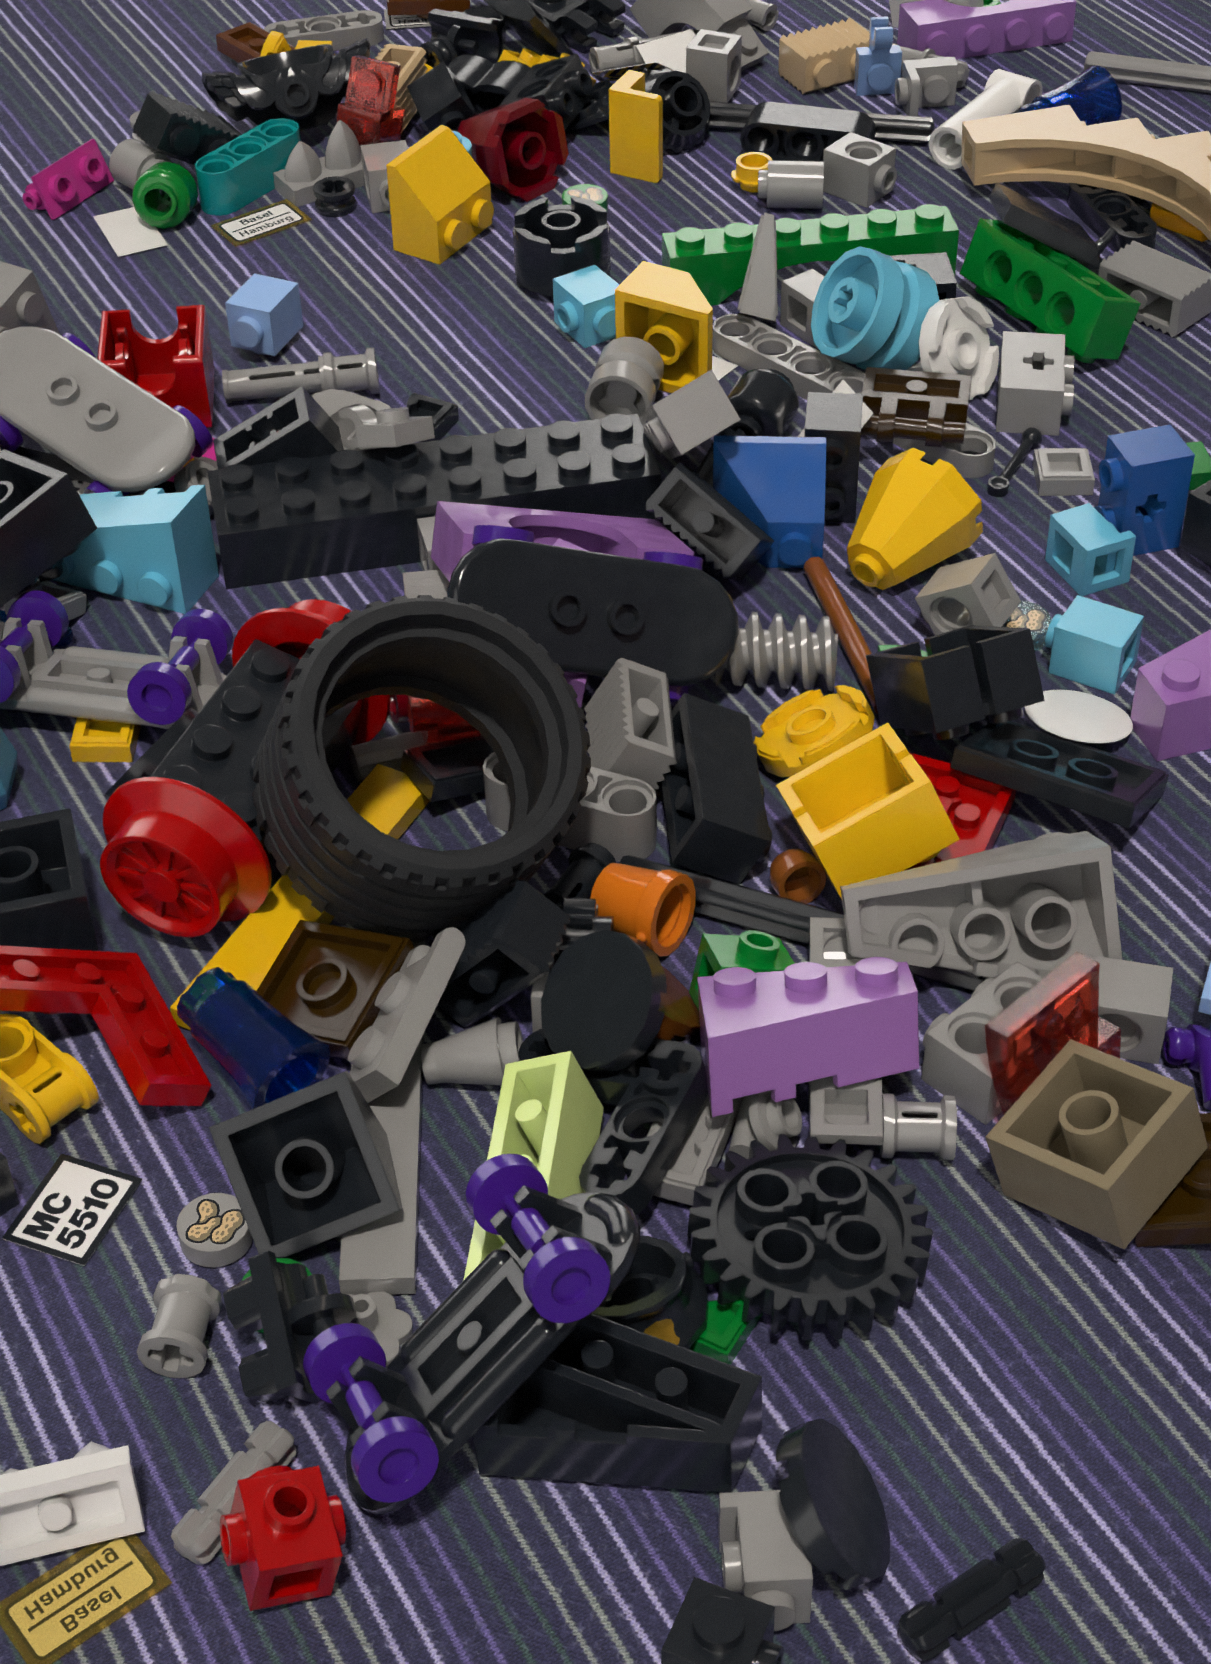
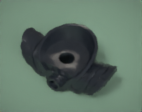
M367 38L359 43L356 41L349 47L340 49L339 53L335 56L332 45L322 44L241 61L237 64L240 75H236L234 72H202V82L217 107L221 111L226 112L236 122L249 118L258 126L271 119L286 118L297 122L300 131L327 125L335 118L343 98L355 97L357 95V81L366 72L369 62L370 43Z

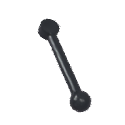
M1030 427L1023 432L1021 437L1022 444L999 476L991 477L988 480L987 492L989 495L1004 497L1008 494L1010 478L1030 449L1041 444L1042 433L1037 428Z

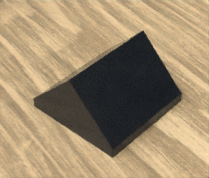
M348 1071L209 1127L258 1254L268 1250L275 1253L276 1258H285L403 1209L387 1134Z

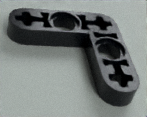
M1069 183L1068 205L1070 209L1099 238L1110 227H1114L1117 230V235L1108 245L1113 252H1119L1120 248L1124 249L1126 244H1131L1132 240L1155 249L1157 225L1136 204L1147 200L1119 191Z
M539 1029L529 1035L523 1041L518 1051L520 1061L555 1054L549 1047L543 1029ZM654 1038L642 1056L624 1070L611 1076L601 1077L597 1075L599 1071L592 1072L582 1069L600 1102L617 1106L582 1166L579 1180L583 1193L601 1192L614 1195L629 1206L635 1215L643 1211L651 1201L708 1095L707 1073L701 1054L693 1045L684 1042ZM657 1121L663 1123V1126L651 1136L642 1139L629 1137L632 1131L641 1124Z

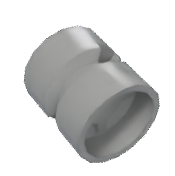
M624 336L613 339L604 346L585 394V408L592 420L604 418L610 414H638L642 426L646 423L647 419L644 413L654 404L656 393L664 375V362L660 353L650 343L637 337Z

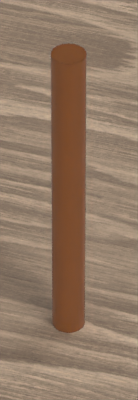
M812 557L805 562L804 572L826 615L829 616L831 625L835 633L838 634V639L867 697L878 714L866 655H870L872 652L825 561L821 557Z

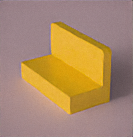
M628 70L609 88L610 173L658 183L663 177V99L660 95L645 92V73Z

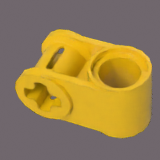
M0 1014V1110L13 1120L18 1129L28 1139L40 1144L51 1136L52 1126L79 1107L88 1110L99 1101V1095L90 1075L73 1056L58 1049L31 1026L28 1020L19 1015Z

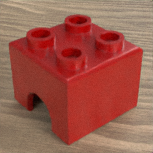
M205 305L176 306L178 327L172 335L163 339H150L141 335L133 326L130 309L102 311L97 359L173 408L176 405L185 407L196 415L206 428H212L214 362Z

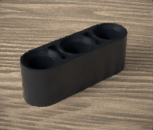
M762 102L751 111L741 132L740 142L745 153H764L769 155L772 160L823 161L824 149L849 132L874 140L877 131L872 118L859 111ZM757 127L767 128L772 134H764ZM801 132H809L816 139H808Z

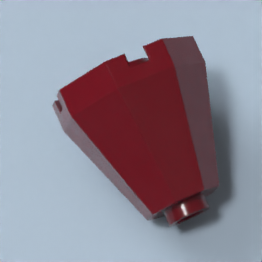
M523 98L470 117L460 123L457 131L471 141L472 157L490 180V183L509 196L526 202L555 188L559 179L558 176H553L557 165L564 166L569 154L562 116L555 111L547 110L544 108L546 106L544 103L532 98Z

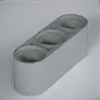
M493 752L485 759L483 764L486 815L488 821L493 826L508 831L511 808L508 783L498 757ZM591 767L590 772L587 774V781L589 783L586 795L579 802L582 807L570 829L558 845L575 849L579 846L584 847L587 843H596L605 847L618 862L626 855L643 859L648 858L655 851L657 845V796L654 788L640 779Z

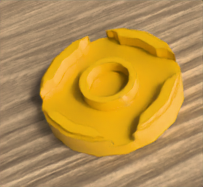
M845 685L834 686L837 691L836 694L825 696L821 689L809 690L784 702L771 712L760 726L764 734L760 738L755 736L754 744L757 746V754L766 771L778 777H791L870 733L873 730L875 716L861 690Z

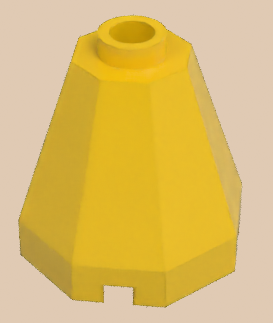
M913 447L887 459L875 472L847 546L848 564L852 574L859 582L865 586L876 587L881 590L890 588L970 547L983 533V523L979 522L976 524V517L982 512L981 499L952 464L938 459L933 465L921 461V458L926 453Z

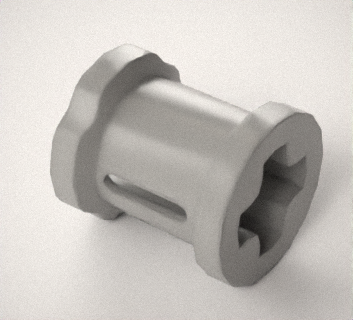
M882 1093L883 1145H880L881 1158H893L896 1151L937 1152L940 1153L943 1160H954L957 1136L955 1096L943 1095L940 1102L897 1101L894 1094Z
M175 1274L169 1278L161 1279L155 1288L153 1300L154 1305L157 1307V1313L152 1329L144 1333L139 1341L137 1355L145 1367L157 1374L172 1378H188L201 1373L206 1364L208 1354L203 1344L209 1321L217 1318L223 1301L221 1293L205 1279L193 1275Z

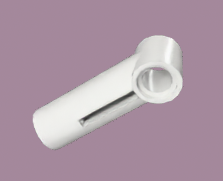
M995 70L990 75L981 94L932 132L929 139V151L933 159L946 169L962 167V122L1038 110L1042 99L1041 82L1005 70Z

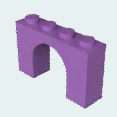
M437 501L431 549L432 560L449 582L452 572L462 556L474 548L472 546L474 526L495 525L523 529L535 533L534 543L554 545L560 538L588 551L643 559L645 552H671L694 555V551L657 519Z

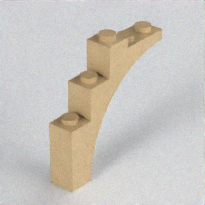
M1070 105L962 122L961 164L974 186L997 182L1049 181L1077 183L1119 191L1150 201L1179 215L1201 230L1211 241V134L1209 131L1155 139V136L1149 134L1139 118L1086 126L1084 121L1079 120Z

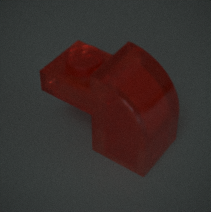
M360 55L352 56L346 98L344 103L338 104L337 122L342 120L351 128L359 145L400 141L405 108L394 106L401 65Z

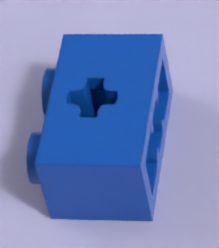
M1171 424L1108 435L1105 459L1099 464L1101 488L1098 506L1094 508L1108 522H1111L1119 533L1130 530L1136 536L1133 556L1177 548L1180 545L1195 454Z

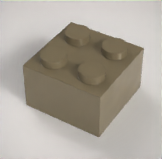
M1072 1039L1069 1040L985 1136L1004 1195L1122 1249L1128 1246L1208 1148L1193 1087Z

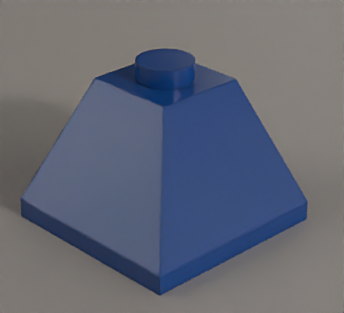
M714 435L713 488L774 540L772 546L758 561V563L766 568H804L805 562L812 557H821L823 559L826 437Z

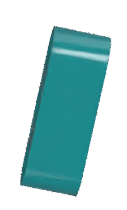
M286 118L268 120L197 160L195 171L202 211L210 215H228L275 189L273 172L285 169L290 153L296 144L301 141L298 123Z

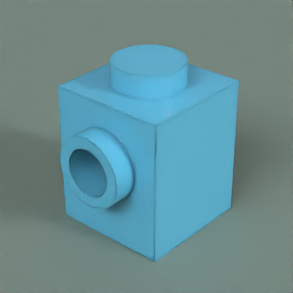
M596 265L553 278L554 322L559 325L563 332L568 333L584 348L616 338L615 289L619 284Z
M1077 595L1063 615L1056 614L1048 627L1045 646L1052 649L1049 673L1115 695L1137 662L1144 616Z

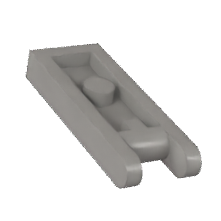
M448 927L438 933L431 947L419 945L411 950L400 971L393 974L378 993L375 1000V1006L380 1008L373 1026L368 1027L358 1037L348 1055V1061L353 1064L349 1074L367 1103L399 1086L465 948L464 935L457 928Z

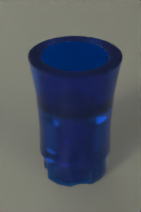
M1094 65L1063 85L1035 97L1031 103L1020 107L1018 112L1070 105L1079 120L1084 121L1086 126L1119 121L1122 113V99L1113 76L1105 68Z
M220 967L207 970L198 976L192 986L180 997L177 1005V1015L191 1028L192 1037L217 1061L236 1084L252 1109L318 1083L326 1071L330 1060V1048L326 1043L293 1023L269 1004L246 981L237 980L231 973H225Z

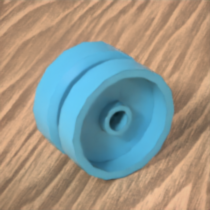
M861 246L849 250L832 264L820 283L812 309L811 330L813 341L822 354L843 362L856 364L857 367L864 370L867 367L907 370L920 358L919 338L921 324L929 308L939 301L936 282L927 271L907 263L895 261L892 257L876 250Z

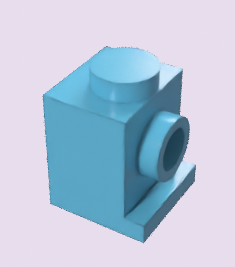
M1090 503L1051 514L1045 561L1080 596L1089 595L1129 582L1136 536L1130 530L1119 533L1115 526L1108 522Z

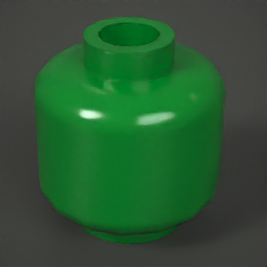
M171 162L156 163L137 179L133 186L132 201L137 214L150 226L161 229L172 228L182 223L192 213L197 204L198 189L190 172L179 164Z

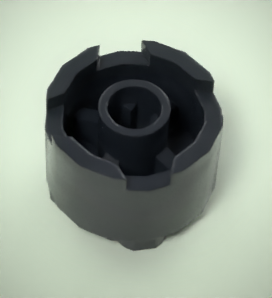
M547 197L525 204L515 213L513 245L515 275L518 287L550 296L551 302L554 303L553 278L592 265H596L610 276V226L607 222V212L602 206L594 201L580 197H571V205L559 204L548 206Z

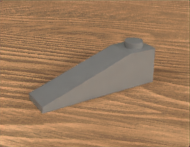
M1087 831L1022 841L840 887L848 952L851 956L861 958L885 957L896 962H907L908 965L925 968L936 966L962 970L989 978H997V976L1018 961L1057 988L1071 986L1072 980L1086 982L1090 955L1122 960L1111 846Z

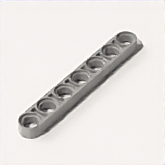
M728 314L717 318L713 323L712 348L717 355L746 370L769 368L783 373L792 382L797 396L807 400L808 392L832 393L843 379L856 394L862 393L865 378L864 372L840 360L824 355L819 350L754 318L743 314ZM967 422L964 444L942 442V447L925 446L924 440L894 438L893 444L905 450L914 447L923 451L926 454L922 458L933 464L938 459L952 464L963 478H980L988 475L993 470L996 447L994 437ZM968 452V453H977V454H976V455H972V454H965V453Z

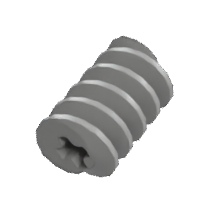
M751 612L745 627L739 628L738 626L739 634L733 653L723 668L716 672V685L719 684L727 668L729 669L733 685L742 686L748 671L752 670L757 686L765 688L772 672L775 671L782 689H789L795 674L800 673L805 690H813L819 675L824 674L828 691L834 692L838 634H834L829 616H823L816 631L810 632L806 616L798 615L792 630L787 631L782 614L775 613L768 630L762 628L758 612Z

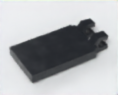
M528 0L560 36H565L571 48L584 54L590 52V48L597 47V40L587 36L598 29L611 36H615L624 30L625 22L620 19H614L625 12L626 4L620 0Z

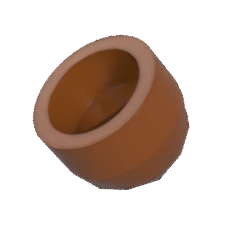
M801 849L785 850L775 857L771 863L769 878L773 889L781 897L808 904L816 899L824 889L826 873L823 867L811 854Z

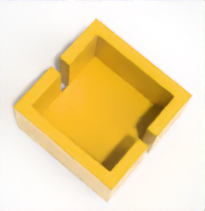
M889 723L880 726L776 785L806 842L823 867L841 900V886L905 871L917 863L931 860L942 849L960 840L931 781L913 756L909 754L907 748Z

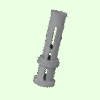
M374 347L366 348L365 354L334 357L331 352H325L322 356H318V361L230 371L222 370V383L226 403L282 397L301 386L308 393L335 389L348 392L370 390L372 394H380Z

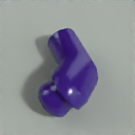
M1189 1024L1186 1029L1171 1027L1164 1034L1162 1044L1164 1059L1172 1065L1187 1064L1189 1069L1200 1074L1203 1106L1211 1110V1030L1196 1024Z

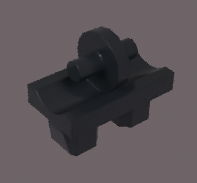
M433 9L428 13V21L432 31L431 43L435 38L443 36L451 42L457 57L461 55H476L491 61L493 64L498 62L503 52V45L506 42V23L503 19L492 17L488 19L467 15L464 12H450Z
M267 1250L248 1258L251 1276L223 1293L227 1316L234 1329L251 1334L263 1328L267 1345L266 1349L241 1359L238 1368L243 1392L247 1397L262 1402L293 1396L314 1404L318 1403L322 1399L314 1393L304 1373V1355L310 1343L321 1332L338 1324L349 1323L355 1318L356 1309L353 1298L342 1293L329 1294L323 1274L307 1276L304 1265L277 1262L275 1253Z

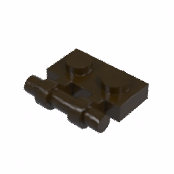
M867 367L861 394H863V402L874 414L862 427L861 435L877 436V442L893 443L894 438L924 440L925 446L942 447V442L964 444L972 376Z

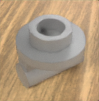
M771 1091L743 1097L737 1114L729 1151L738 1153L748 1159L750 1142L753 1140L759 1141L769 1151L777 1150L780 1134H785L795 1148L798 1134L802 1129V1116L796 1101L792 1098L775 1102L771 1098Z

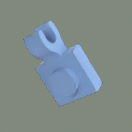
M888 16L870 17L869 47H856L854 89L857 96L895 93L896 78H901L902 51L899 45H892L893 27H888Z

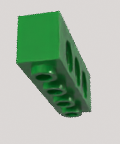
M979 219L960 271L961 275L976 284L975 291L978 294L1001 301L1006 305L1004 309L1006 313L1036 325V333L1065 335V346L1068 347L1066 353L1084 363H1095L1096 358L1119 359L1141 305L1139 301L1066 254L1005 224L1002 220Z

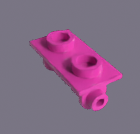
M93 138L30 177L33 183L26 186L22 198L24 204L29 209H46L51 220H55L113 182L114 179Z

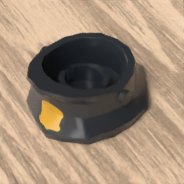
M640 1236V1246L631 1269L614 1292L592 1314L689 1349L707 1328L709 1301L705 1281L702 1280L700 1274L693 1268V1260L687 1251L682 1253L665 1240L650 1236Z

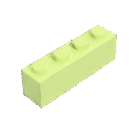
M572 1051L505 1064L487 1160L502 1154H518L528 1158L544 1177L548 1186V1195L558 1199L583 1193L579 1175L583 1164L600 1136L604 1109ZM476 1219L464 1280L490 1252L501 1248L506 1243L501 1235H495L484 1230Z

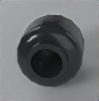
M769 368L748 370L738 379L727 396L741 419L729 427L734 431L739 428L742 429L746 436L783 437L795 418L799 407L797 393L790 379L783 373Z

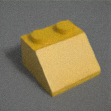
M440 125L386 164L393 249L395 251L440 265L492 224L494 206L491 202L490 180L449 127Z
M642 261L615 289L616 339L624 336L637 337L650 343L660 353L664 362V375L658 390L673 393L712 369L713 308L689 272Z

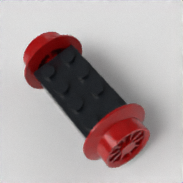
M309 599L299 601L289 608L265 610L248 619L234 639L232 647L233 669L152 775L127 781L120 785L107 800L103 812V829L108 845L101 854V874L112 896L137 920L169 935L197 937L211 931L218 922L236 921L246 918L250 913L256 912L264 903L271 888L270 863L274 857L268 853L263 843L266 838L265 833L258 829L256 806L253 805V791L257 785L253 781V774L259 747L291 676L308 647L316 638L321 639L324 630L333 622L342 620L344 615L351 612V610L330 601ZM375 695L350 702L324 719L322 736L325 758L331 773H333L342 760L349 746L368 742L380 732L389 715L390 695Z

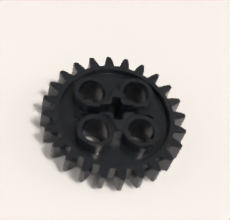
M780 1134L777 1150L769 1151L759 1141L753 1140L750 1142L748 1159L738 1153L729 1151L726 1153L724 1170L711 1166L707 1169L705 1186L695 1187L693 1207L689 1211L687 1237L691 1238L689 1254L693 1262L701 1263L700 1277L705 1281V1284L719 1283L717 1302L720 1305L729 1304L738 1299L744 1301L743 1321L749 1322L764 1312L771 1315V1333L778 1334L784 1328L787 1321L798 1322L799 1332L804 1340L810 1339L815 1324H825L835 1340L842 1339L844 1321L851 1320L858 1328L867 1333L872 1329L874 1312L893 1320L897 1316L899 1300L910 1303L914 1301L918 1282H924L930 1256L929 1251L933 1231L925 1227L928 1208L927 1206L914 1204L916 1193L914 1184L894 1186L897 1174L896 1166H885L876 1171L871 1168L873 1151L868 1149L853 1159L845 1155V1140L839 1139L828 1151L820 1149L817 1138L811 1137L809 1134L805 1140L804 1148H794L785 1134Z

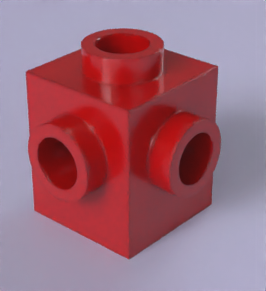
M272 1466L257 1471L249 1478L237 1481L231 1512L220 1517V1540L227 1566L239 1565L250 1611L329 1596L332 1593L343 1556L340 1546L345 1544L346 1524L339 1497L337 1495L327 1496L319 1466L296 1470L288 1466Z

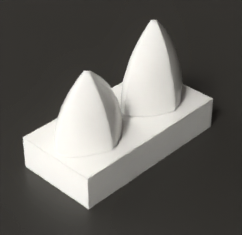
M90 1442L71 1459L24 1470L10 1468L0 1475V1566L145 1531L143 1510L128 1445L109 1449L106 1446Z

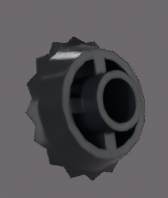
M668 68L662 71L652 70L649 76L645 77V92L660 95L663 99V149L670 148L675 153L683 149L692 151L697 143L703 142L705 133L710 129V102L707 92L700 82L688 73L672 71Z

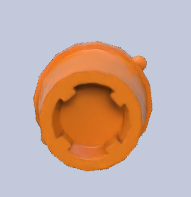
M610 863L598 875L592 888L590 899H596L598 915L614 916V932L624 933L640 939L657 956L662 957L669 956L674 952L685 938L695 910L696 890L693 880L688 875L671 869L658 871L626 864Z

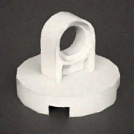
M967 296L939 300L929 308L921 324L919 338L920 362L918 364L914 363L907 370L972 376L970 400H973L976 395H983L988 392L997 375L999 347L998 345L990 346L986 328L994 327V324L982 304Z

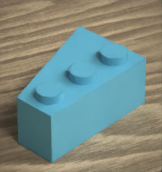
M205 484L192 485L185 492L165 493L163 488L148 489L143 495L123 497L121 491L79 494L97 529L81 542L80 547L73 554L63 558L62 575L51 580L185 614L219 577Z

